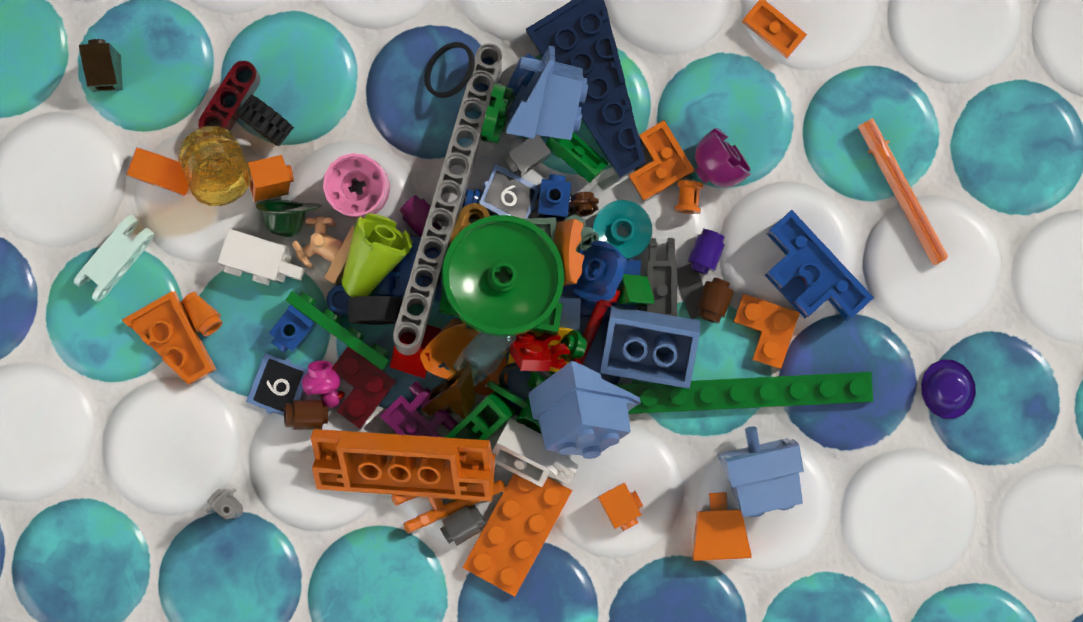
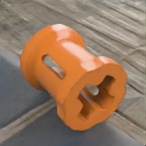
M679 180L677 186L680 188L678 205L674 206V211L684 214H700L701 209L698 207L703 183Z

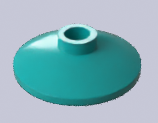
M618 200L605 205L598 212L594 220L593 230L598 233V241H605L611 244L626 259H630L641 254L649 245L652 237V222L648 213L637 203ZM620 226L626 227L628 234L626 236H619L617 228Z

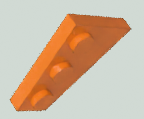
M176 291L169 292L122 319L187 384H192L217 370Z

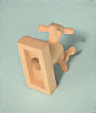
M308 217L305 220V224H308V227H315V234L311 236L310 244L303 248L297 240L292 243L296 256L307 268L313 267L309 257L314 254L330 261L331 265L324 279L338 286L343 277L355 227L352 225L345 240L342 242L327 234V226H336L332 217Z

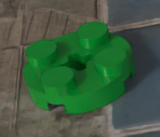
M495 83L491 93L493 100H491L490 105L487 107L482 127L481 141L492 144L499 143L501 132L504 131L507 115L505 114L512 98L513 88Z

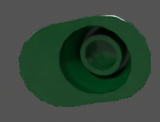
M280 199L264 200L256 204V208L262 211L265 227L271 233L283 237H293L298 234L303 226L306 211L322 207V204L298 203Z

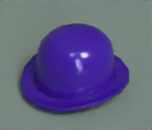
M941 359L931 364L924 372L921 381V394L925 405L933 414L943 419H955L964 415L972 407L976 396V387L971 372L963 364L955 360Z

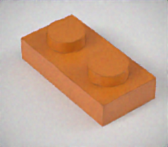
M759 0L742 20L743 24L786 59H788L807 35L766 0Z

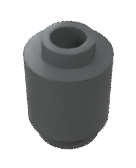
M473 504L470 507L466 505L443 519L444 526L440 530L449 544L454 541L458 546L482 531L481 528L487 524L476 505Z

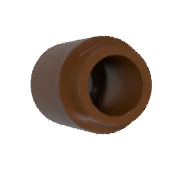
M713 278L712 282H705L696 307L699 309L697 317L716 324L720 323L721 318H725L734 290L729 288V282L719 278Z
M292 400V403H285L284 405L285 427H292V430H322L323 424H328V406H323L322 400Z

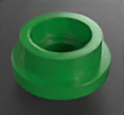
M572 330L562 338L560 344L567 345L570 350V354H562L563 357L573 360L580 359L583 356L587 340L579 331Z

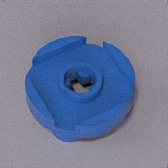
M594 241L590 243L592 246L586 251L581 249L578 252L585 257L582 263V274L577 283L573 284L574 289L572 290L576 295L587 301L610 300L615 296L616 289L622 280L624 269L627 266V259L611 244L605 241ZM600 267L598 274L596 276L593 275L594 269H599Z

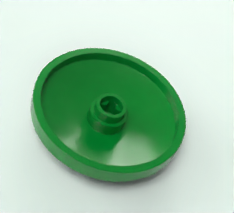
M494 215L471 223L454 238L443 261L442 286L451 309L466 325L486 335L511 337L533 330L553 312L563 291L564 267L556 245L541 228L519 217Z

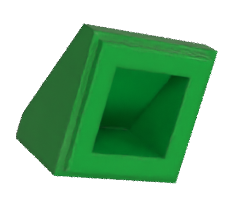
M623 274L619 284V290L621 291L619 304L653 305L654 296L647 276Z

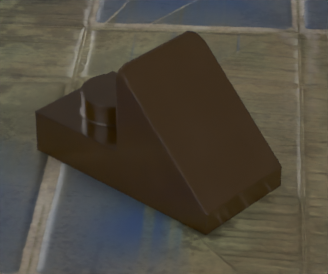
M466 365L434 387L421 410L430 417L437 411L441 410L443 412L450 407L462 419H466L476 401L471 368Z

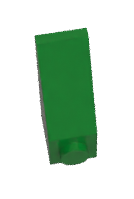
M494 391L444 438L487 440L517 411L502 395Z

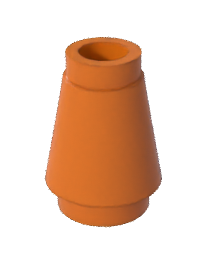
M196 292L188 294L181 301L197 333L207 337L215 333L222 326L221 314L198 296Z

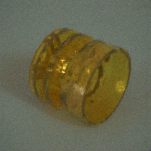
M206 126L193 131L180 145L178 152L180 167L192 195L199 202L209 206H223L233 203L244 195L250 186L252 175L237 138L229 130L218 126Z

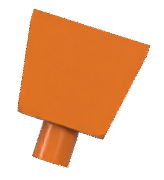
M727 492L709 493L710 511H697L692 560L752 558L741 511L728 510Z

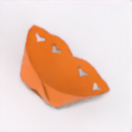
M452 318L420 354V359L426 371L444 379H448L466 365L469 366L472 370V376L475 375L478 382L477 384L473 380L475 392L484 396H489L494 392L491 388L485 387V384L489 380L499 384L501 371L507 366L505 353L496 336L489 337L484 333L467 328L466 324L458 318ZM430 352V361H428V356H426L425 353ZM444 362L445 365L449 368V370L445 369L444 367L439 368L438 366ZM507 373L505 374V377H504L505 383H507V379H508V378H507Z

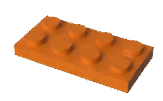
M514 473L462 568L515 597L573 490L547 477L543 487H540Z

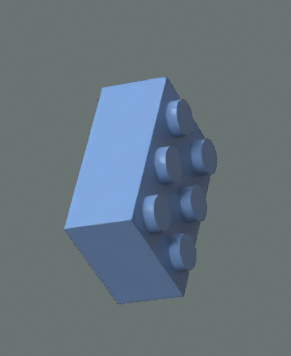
M611 306L600 373L690 389L700 337V321Z

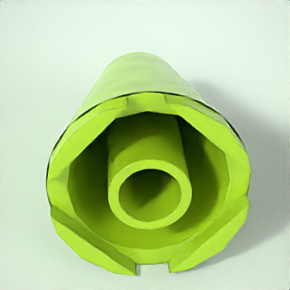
M372 213L366 214L365 218L361 216L358 218L341 281L345 292L349 296H368L410 252L412 239L406 230H404L403 234L395 228L397 223L393 220Z

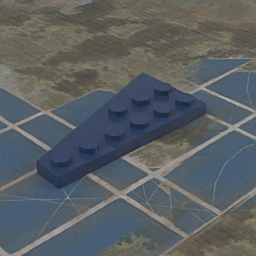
M572 0L526 28L527 35L542 57L549 46H554L555 62L583 68V78H587L588 90L585 103L579 102L578 106L581 107V119L618 177L621 179L644 165L646 161L605 1Z

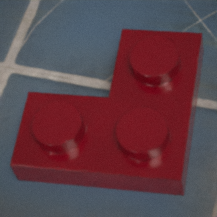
M348 346L333 365L332 370L337 372L343 380L354 388L336 412L359 429H362L397 381Z

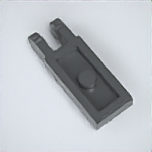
M651 238L649 243V260H647V278L654 296V304L647 306V312L677 317L675 238L667 239V261L656 260L658 243L656 238Z

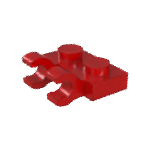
M529 331L517 336L505 337L504 339L505 346L521 371H550V367L560 370L567 364L564 359H557L558 356L570 354V350L565 344L548 345L553 340H561L559 333L557 335L543 333L541 336L536 337L534 333Z

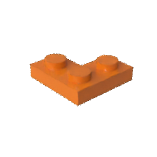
M665 120L639 135L640 141L653 161L630 174L628 178L642 201L645 202L695 171Z
M742 294L733 323L761 332L752 360L780 370L800 313Z

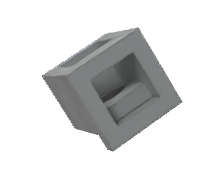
M535 135V139L529 138L527 140L525 137H522L510 145L511 151L503 159L513 173L518 171L523 176L550 158L551 151L540 135Z

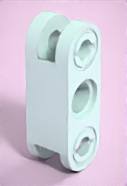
M133 215L127 216L116 227L74 279V284L78 287L83 286L90 279L98 284L92 295V299L96 302L101 301L149 246L155 236L154 232L149 228H145L132 241L129 236L134 232L139 223V220Z

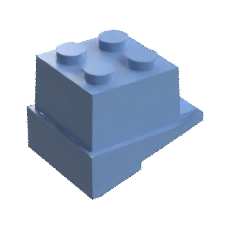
M549 46L541 60L526 57L521 59L520 69L535 72L528 85L521 86L508 110L506 129L508 134L535 139V135L571 140L573 131L579 132L582 114L581 107L578 106L579 102L585 103L588 90L587 78H583V68L555 62V47Z
M573 361L569 362L528 393L532 417L539 420L545 449L559 452L561 455H581L586 459L599 457L601 452L610 446L618 444L620 439L631 432L628 411L641 403L639 397L601 379V374Z
M750 426L745 429L748 447L717 454L743 517H759L765 512L777 509L789 510L795 505L803 504L799 473L804 472L800 445L794 439L789 440L785 438L760 444L757 427Z

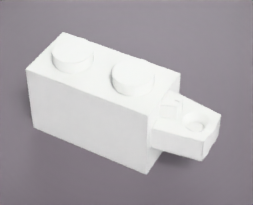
M228 229L217 262L225 267L223 272L241 277L242 272L253 275L252 281L269 286L270 281L284 283L286 276L301 281L305 271L302 267L290 264L292 257L288 256L289 249L286 246L232 229Z
M510 418L492 451V454H496L495 464L540 487H543L547 477L570 483L579 466L566 456L559 454V452L546 450L542 434Z

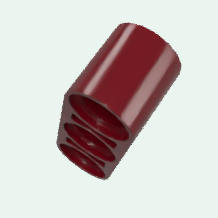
M238 61L231 67L200 116L198 127L208 140L220 142L227 137L239 118L237 115L238 110L258 88L260 75L251 62ZM242 71H252V78L248 82L241 83L238 81L239 74ZM226 96H236L237 101L233 107H223V100ZM219 120L221 122L220 129L215 133L207 132V126L210 121Z

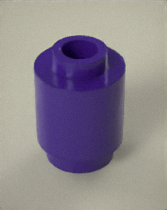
M703 228L701 234H697L687 260L692 264L691 269L707 275L708 271L715 272L725 244H723L725 236Z

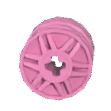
M351 153L340 156L330 164L324 175L323 189L325 197L333 209L351 218H359L360 216L365 218L366 214H376L383 209L389 199L390 182L387 173L375 160L363 154ZM356 180L366 184L362 188L363 193L361 195L351 191L355 187L354 181Z

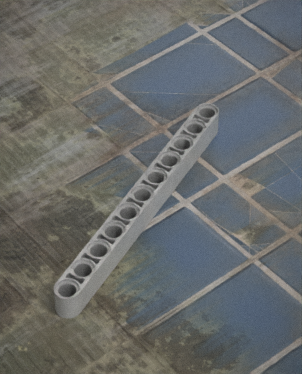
M484 44L476 52L474 71L466 85L394 328L393 339L395 347L399 353L404 355L415 354L420 349L442 276L443 261L462 208L481 143V133L487 107L490 105L491 100H493L491 93L495 83H498L502 71V51L495 44ZM486 57H492L497 62L493 65H486L482 60ZM478 84H485L489 89L485 92H478L474 87ZM469 111H477L481 116L473 120L467 118L466 114ZM462 138H469L473 141L468 147H462L457 142ZM454 165H460L465 169L459 175L453 174L449 170ZM448 192L457 196L456 200L450 203L443 201L441 197ZM438 220H444L449 226L441 231L436 230L433 224ZM430 248H436L441 252L434 259L424 255ZM422 276H428L433 280L427 287L418 286L416 281ZM419 304L424 308V311L418 316H413L408 313V309L411 305ZM404 333H412L416 337L415 341L409 345L401 343L399 338Z

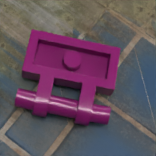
M417 381L409 387V391L416 397L411 403L401 395L380 415L398 435L442 437L435 430L439 425L443 424L449 431H452L458 425L448 408L443 412L439 410L434 413L435 417L429 423L417 412V409L424 404L431 392L428 388L424 389Z

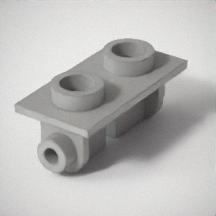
M219 488L207 500L210 505L205 511L207 513L217 512L224 519H235L242 515L243 506L233 496L237 491L235 488L222 490Z

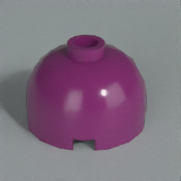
M716 127L699 141L695 150V160L698 164L695 171L704 183L711 181L715 186L733 187L749 177L751 169L736 145L731 146L727 141L724 142L729 137Z

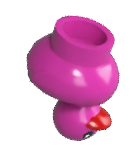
M321 360L314 361L308 365V372L302 380V387L307 395L321 394L320 400H322V404L328 406L329 409L337 407L341 402V398L345 396L343 391L337 390L341 379L337 372L332 370L330 362Z

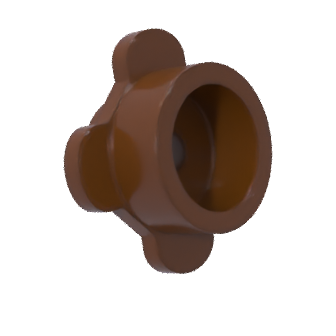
M592 192L576 193L571 196L569 205L572 208L569 209V212L580 217L589 216L598 211L599 208L596 204L599 203V200L595 198Z

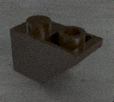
M103 39L88 40V44L79 45L87 87L93 92L123 90L121 55L116 49Z

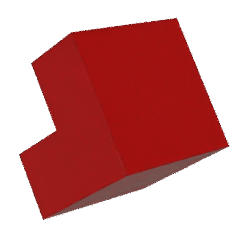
M427 324L421 347L415 354H401L394 346L390 368L425 379L428 371H426L422 364L420 354L441 329ZM404 333L400 336L399 341L409 345L415 341L416 337L412 333ZM430 352L425 353V355L428 356V361H430Z

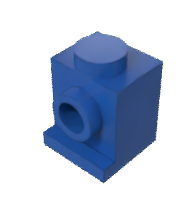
M550 174L548 175V180L542 179L538 207L539 218H556L557 220H565L567 218L571 182H566L565 176ZM551 191H559L561 197L558 200H552L549 197Z
M290 304L287 311L269 332L274 337L271 343L284 353L288 349L295 353L317 325ZM288 325H293L295 328L292 336H286L284 332Z

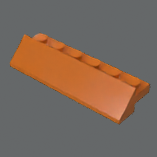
M313 429L310 438L315 457L312 471L316 489L492 501L496 454H492L490 440Z

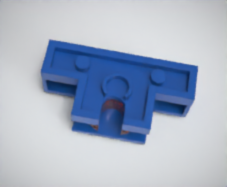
M790 210L766 233L786 256L764 276L804 319L809 317L828 300L843 318L848 321L874 298L793 210Z

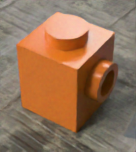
M282 155L247 162L246 178L254 202L289 194L290 183L294 182L291 166L285 165Z
M625 483L598 496L614 529L621 527L622 531H625L639 523L636 518L642 515L639 509L644 506L636 491L630 493Z

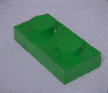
M574 133L571 140L550 137L546 143V146L557 157L564 160L579 176L586 179L589 183L609 164Z

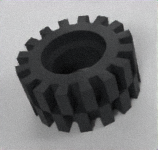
M250 95L237 112V115L246 124L278 147L294 128L278 112L254 95Z

